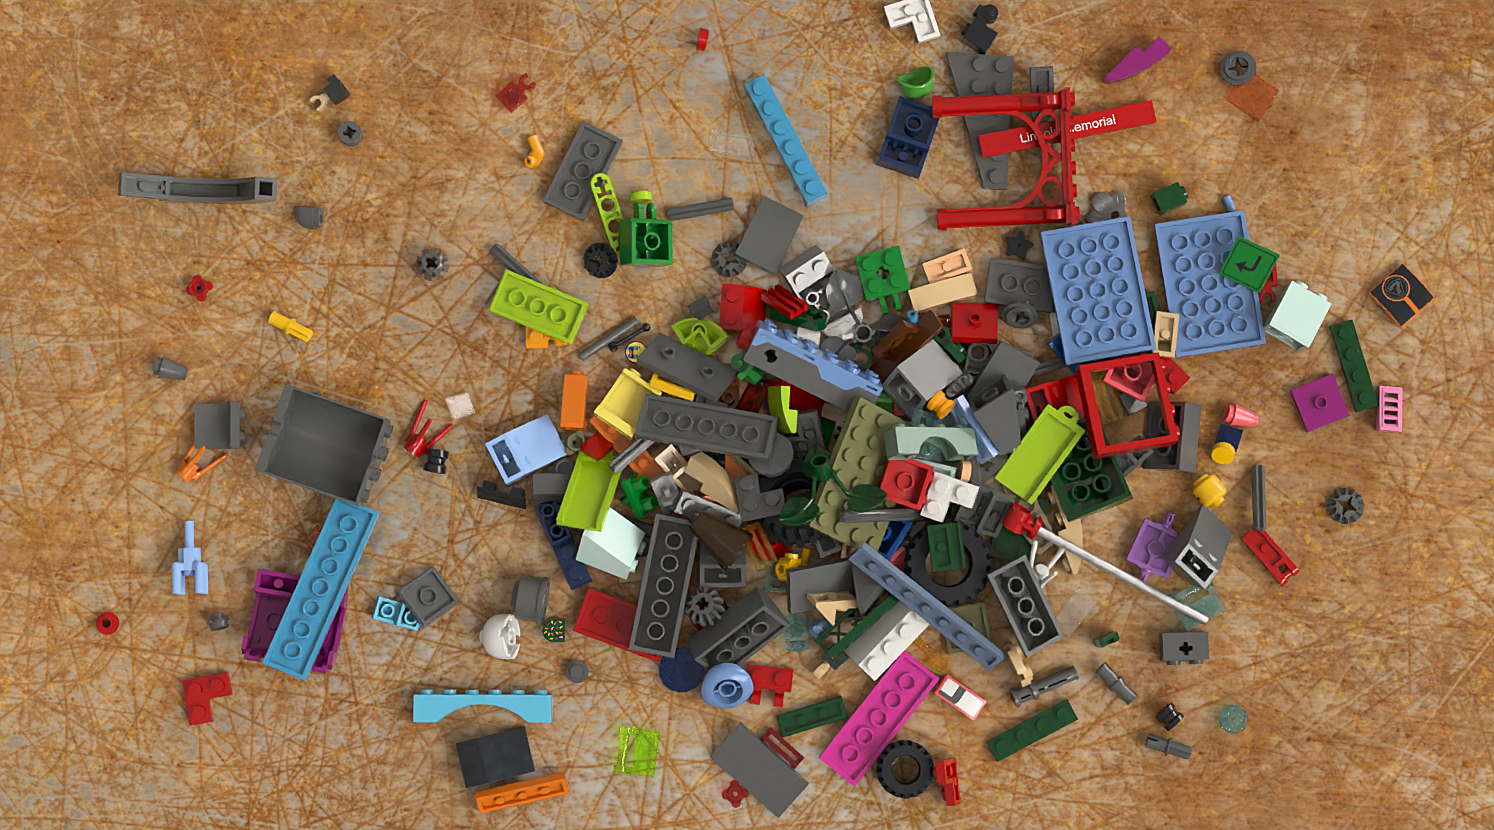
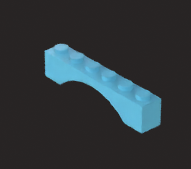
M420 690V694H414L413 722H439L446 715L459 708L476 704L496 705L506 708L531 723L553 722V695H547V690H534V694H525V690H511V694H502V690H488V694H479V690H465V694H456V690H442V694H433V690Z

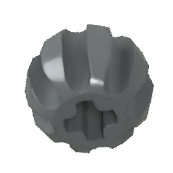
M428 248L423 250L424 257H417L416 263L422 264L416 268L419 275L426 272L424 279L429 281L432 280L434 275H436L437 280L443 278L440 275L441 271L448 272L449 265H443L444 262L449 260L446 253L439 256L441 249L434 248L432 253H429ZM429 261L435 262L437 267H430Z

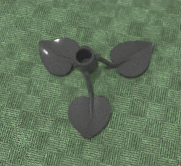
M837 269L830 275L827 281L826 298L828 303L836 310L847 306L855 321L852 327L853 338L844 342L838 336L828 337L820 344L819 349L824 352L826 349L833 351L838 355L837 358L844 362L846 359L854 362L857 353L853 347L849 346L850 343H855L857 340L859 342H867L876 332H879L877 334L878 342L893 329L896 323L907 320L897 314H886L879 320L880 328L871 329L867 323L860 322L851 304L860 301L863 295V286L854 275Z

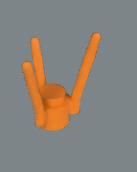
M193 441L184 458L178 463L179 467L175 471L187 482H190L193 478L197 481L202 474L226 459L228 454L225 453L197 471L199 466L195 462L206 447L202 446L190 459L195 449Z

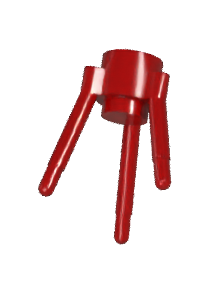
M423 400L410 433L405 439L407 443L404 445V448L416 457H419L421 453L426 454L427 448H431L453 427L452 424H449L425 445L426 440L422 437L431 424L432 419L427 420L419 434L415 432L425 410L427 400Z

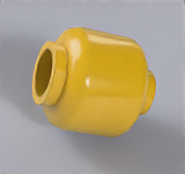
M1205 474L1193 483L1192 493L1200 504H1203L1205 507L1212 505L1216 508L1225 501L1223 496L1226 494L1227 489L1216 475L1209 476Z

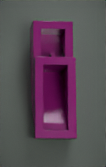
M1160 37L1144 52L1136 46L1104 78L1103 82L1105 84L1116 83L1141 74L1160 62L1170 53L1172 48Z

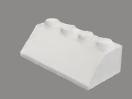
M899 601L844 652L875 681L923 632L929 623L903 602Z

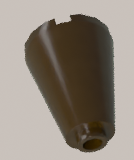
M702 510L701 513L696 511L689 519L691 531L725 571L728 569V565L731 566L747 547L745 546L748 540L751 541L754 536L750 532L705 510Z

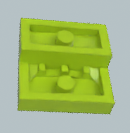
M790 386L768 387L770 414L779 418L778 433H796L797 410L789 409Z

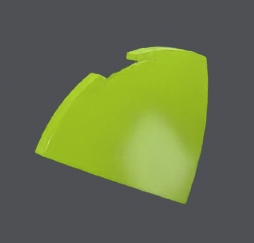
M688 318L671 326L683 345L687 344L690 348L709 357L729 338L720 326L709 320Z

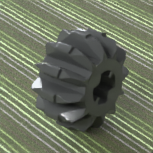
M705 587L702 593L700 589H696L697 595L689 594V598L692 601L685 603L688 608L686 614L688 617H691V621L694 624L699 623L702 627H705L708 622L714 626L715 618L721 620V616L718 613L725 612V608L722 606L724 600L722 597H719V593L716 590L711 591Z

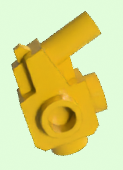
M802 548L800 558H798L799 554L785 553V557H781L775 567L778 580L787 581V569L806 566L811 550Z

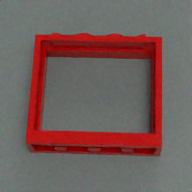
M1159 352L1080 365L1075 370L1094 459L1172 446L1178 441L1180 431L1178 425L1174 423L1175 408L1174 404L1170 403L1169 400L1170 385L1168 380L1165 381L1163 373L1165 372V362L1163 358L1160 359ZM1151 363L1167 436L1105 446L1090 373Z

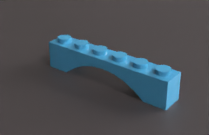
M765 74L746 83L745 91L778 148L806 207L826 198L827 191Z

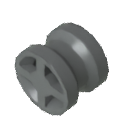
M352 121L343 123L338 130L340 139L347 146H356L363 139L361 128Z

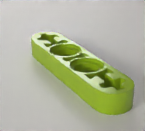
M598 173L591 177L589 186L608 244L614 249L617 257L620 258V251H616V247L619 246L618 240L612 241L611 238L619 236L620 230L617 233H612L608 229V225L612 220H617L620 223L623 217L610 178L606 174ZM598 177L600 180H605L606 184L603 185L604 192L609 190L610 195H603L598 198L597 194L602 193L600 187H595L594 185ZM606 198L613 202V208L609 212L604 211L601 207V202Z

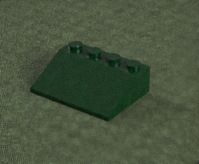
M1085 417L1078 419L1076 423L1085 430L1084 434L1050 479L1068 522L1113 508L1134 499L1115 455L1093 458ZM1102 427L1105 446H1109L1110 443Z

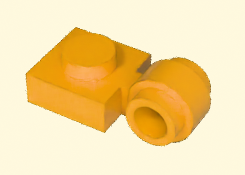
M526 327V349H549V341L553 342V346L567 345L565 342Z

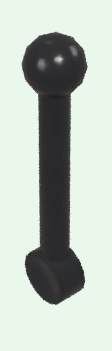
M644 323L642 328L618 342L609 343V350L615 352L621 344L642 332H648L651 328L650 325Z

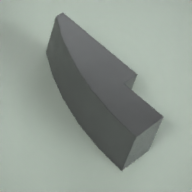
M533 474L534 501H558V505H561L571 474Z

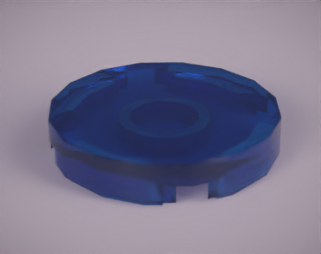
M685 647L676 648L675 658L663 657L659 665V676L663 684L670 690L679 693L689 692L696 688L704 675V666L694 660L691 650Z

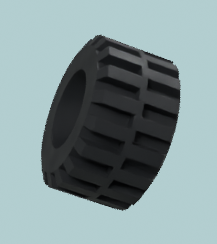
M899 740L889 744L878 757L876 766L877 777L882 787L893 796L904 799L914 798L924 793L927 787L931 785L932 778L934 777V762L930 753L922 745L910 740ZM904 755L913 757L919 766L917 777L908 783L897 781L892 774L893 762L898 757Z

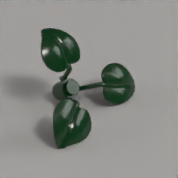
M814 444L802 465L804 476L812 478L811 498L808 500L805 497H796L787 501L781 509L779 521L791 526L804 525L813 521L820 512L819 506L813 504L816 496L817 480L819 482H827L831 476L844 494L849 497L847 505L854 512L864 513L875 509L886 500L887 493L869 484L857 485L853 488L852 493H850L836 475L835 470L831 469L829 460L832 452Z

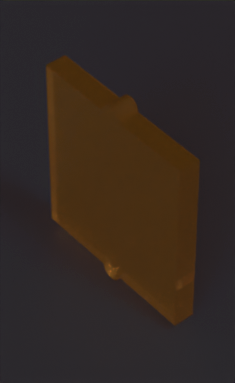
M1255 75L1249 83L1242 84L1241 86L1233 84L1234 88L1226 101L1259 121L1267 108H1271V102L1279 90Z

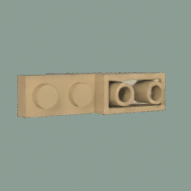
M1053 485L1049 486V492H1047L1048 500L1051 505L1055 504L1058 512L1054 514L1058 526H1063L1064 529L1056 532V535L1083 549L1081 519L1068 522ZM1065 550L1063 552L1065 559H1062L1063 567L1066 572L1070 571L1071 575H1075L1079 571L1081 558Z

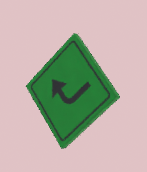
M1238 235L1219 274L1260 293L1280 255Z

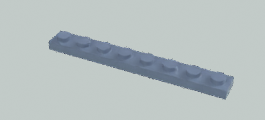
M863 542L850 554L848 560L990 671L1004 659L1005 653L868 544Z

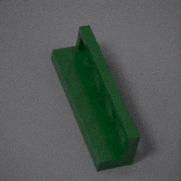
M885 589V593L889 597L883 602H876L874 606L877 607L874 610L872 607L870 614L865 618L857 617V608L848 609L835 621L834 626L830 625L814 642L833 661L900 600ZM854 612V617H848L851 613ZM844 620H854V628L849 633L840 632V624ZM837 627V632H831ZM827 635L837 636V643L829 650L821 640Z

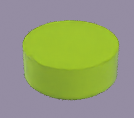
M646 190L632 192L629 195L630 204L634 205L636 202H641L643 205H646L649 202L651 203L652 193Z

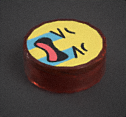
M639 341L629 343L625 349L628 361L636 364L638 356L646 349V346Z

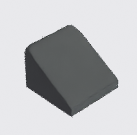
M1126 393L1117 396L1127 416L1148 406L1145 400L1141 402Z

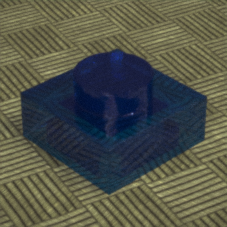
M1221 423L1214 445L1219 442H1226L1231 444L1235 452H1237L1243 430Z

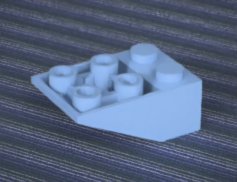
M548 414L513 429L485 444L508 486L568 455Z

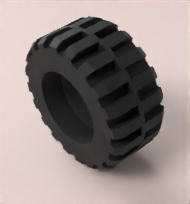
M798 456L796 460L792 461L789 470L780 476L766 477V475H763V478H759L761 493L783 489L784 496H786L788 493L799 489L812 491V478H807L802 472L805 457ZM818 480L816 482V493L821 483ZM780 514L758 519L768 537H772L773 541L778 544L783 541L787 547H793V544H797L798 548L805 547L806 543L814 545L819 538L824 540L828 537L806 525L791 526L783 524L779 521Z
M944 520L943 523L937 521L927 526L956 523V521ZM960 522L964 551L969 560V568L966 576L959 583L949 586L941 585L929 576L926 568V559L930 552L927 527L922 528L914 535L907 546L904 557V574L946 607L960 606L975 599L986 587L988 581L986 575L992 567L991 552L984 542L985 539L973 527H969L963 522Z

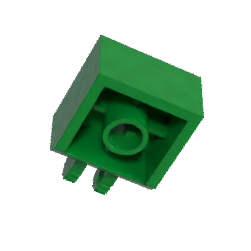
M636 202L633 206V218L620 220V266L664 267L673 265L672 222L670 220L657 219L656 205L650 202L647 204L646 219H644V205L641 202Z
M895 246L856 256L854 261L859 280L863 286L865 303L879 300L882 315L884 316L888 314V307L884 298L892 296L894 309L897 312L902 311L898 295L907 293L910 290V285L900 247ZM879 270H883L888 275H886V279L882 280V277H877L876 273H879Z

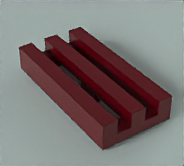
M771 727L760 738V740L766 741L783 756L793 769L804 759L796 749ZM772 734L798 759L794 761L768 736Z

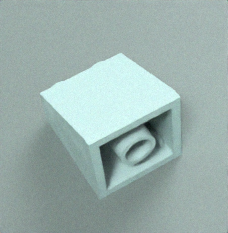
M1296 280V282L1291 281L1287 284L1263 327L1264 332L1298 352H1302L1311 345L1331 303L1327 301L1328 298L1319 292L1312 293L1307 290L1308 286Z
M609 508L602 532L584 530L576 560L627 580L629 573H634L639 562L636 559L637 555L642 556L646 543L643 542L645 532L612 508Z

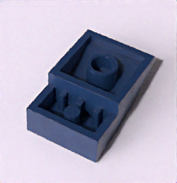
M899 96L876 165L919 179L939 118H933L931 106Z

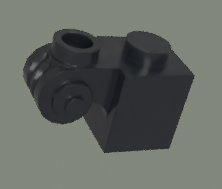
M979 4L973 13V16L976 17L972 24L967 23L961 33L964 36L962 39L963 44L984 55L998 34L987 27V24L994 23L998 17V9L991 4L985 6Z

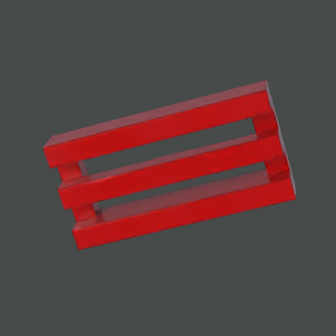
M779 284L775 285V290L770 288L768 293L765 291L761 293V300L789 319H793L808 310V303Z

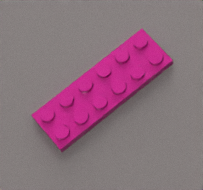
M903 651L819 756V759L855 787L940 678L906 651Z

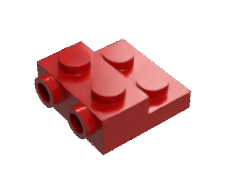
M913 459L887 460L878 488L887 493L886 500L913 510H920L927 500V494L925 493L928 485H931L934 472L932 471L934 467Z

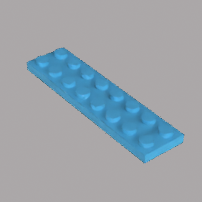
M337 498L335 499L262 662L263 665L306 682L380 515L378 511L363 505L357 506Z

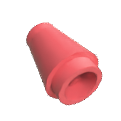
M1235 403L1233 405L1228 404L1223 414V421L1227 422L1228 425L1256 427L1259 420L1258 414Z

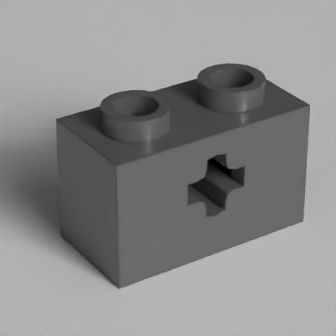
M1208 632L1159 633L1160 661H1166L1167 665H1180V660H1189V664H1203L1204 659H1209ZM1183 642H1185V646H1189V651H1185V655L1183 651H1179V646H1183Z

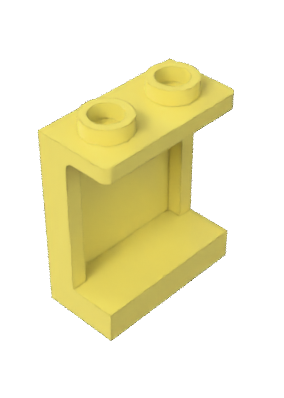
M624 368L602 403L594 411L593 416L629 440H632L635 436L645 394L662 396V392L649 387L651 381L649 380L647 383L641 379L642 375L633 368L629 370Z

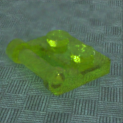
M619 726V733H621L617 764L614 765L613 772L654 777L660 731ZM630 735H637L632 767L626 766Z

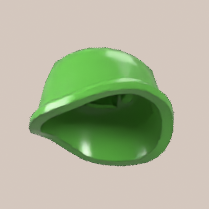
M931 66L919 67L908 74L897 76L896 82L900 85L906 97L911 99L924 97L933 89L934 69Z

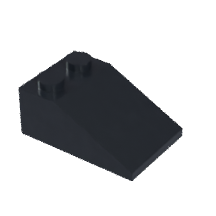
M525 727L456 743L466 788L535 771Z

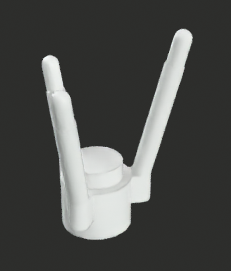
M1035 540L1031 548L1029 563L1041 588H1043L1048 581L1057 575V571L1049 574V570L1065 549L1061 548L1046 566L1038 564L1033 567L1038 543Z

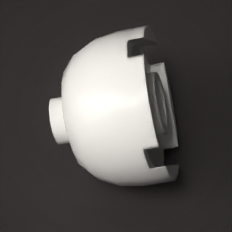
M511 614L494 615L488 619L483 630L480 631L479 638L489 655L498 659H514L520 646V644H516L515 636H520L518 620Z

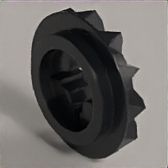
M595 243L585 250L586 252L582 259L585 264L584 268L588 270L589 275L600 279L607 278L615 272L618 258L611 246L605 243ZM599 254L601 256V260H604V262H608L601 264L600 268L598 266V262H595V260H593L598 258Z

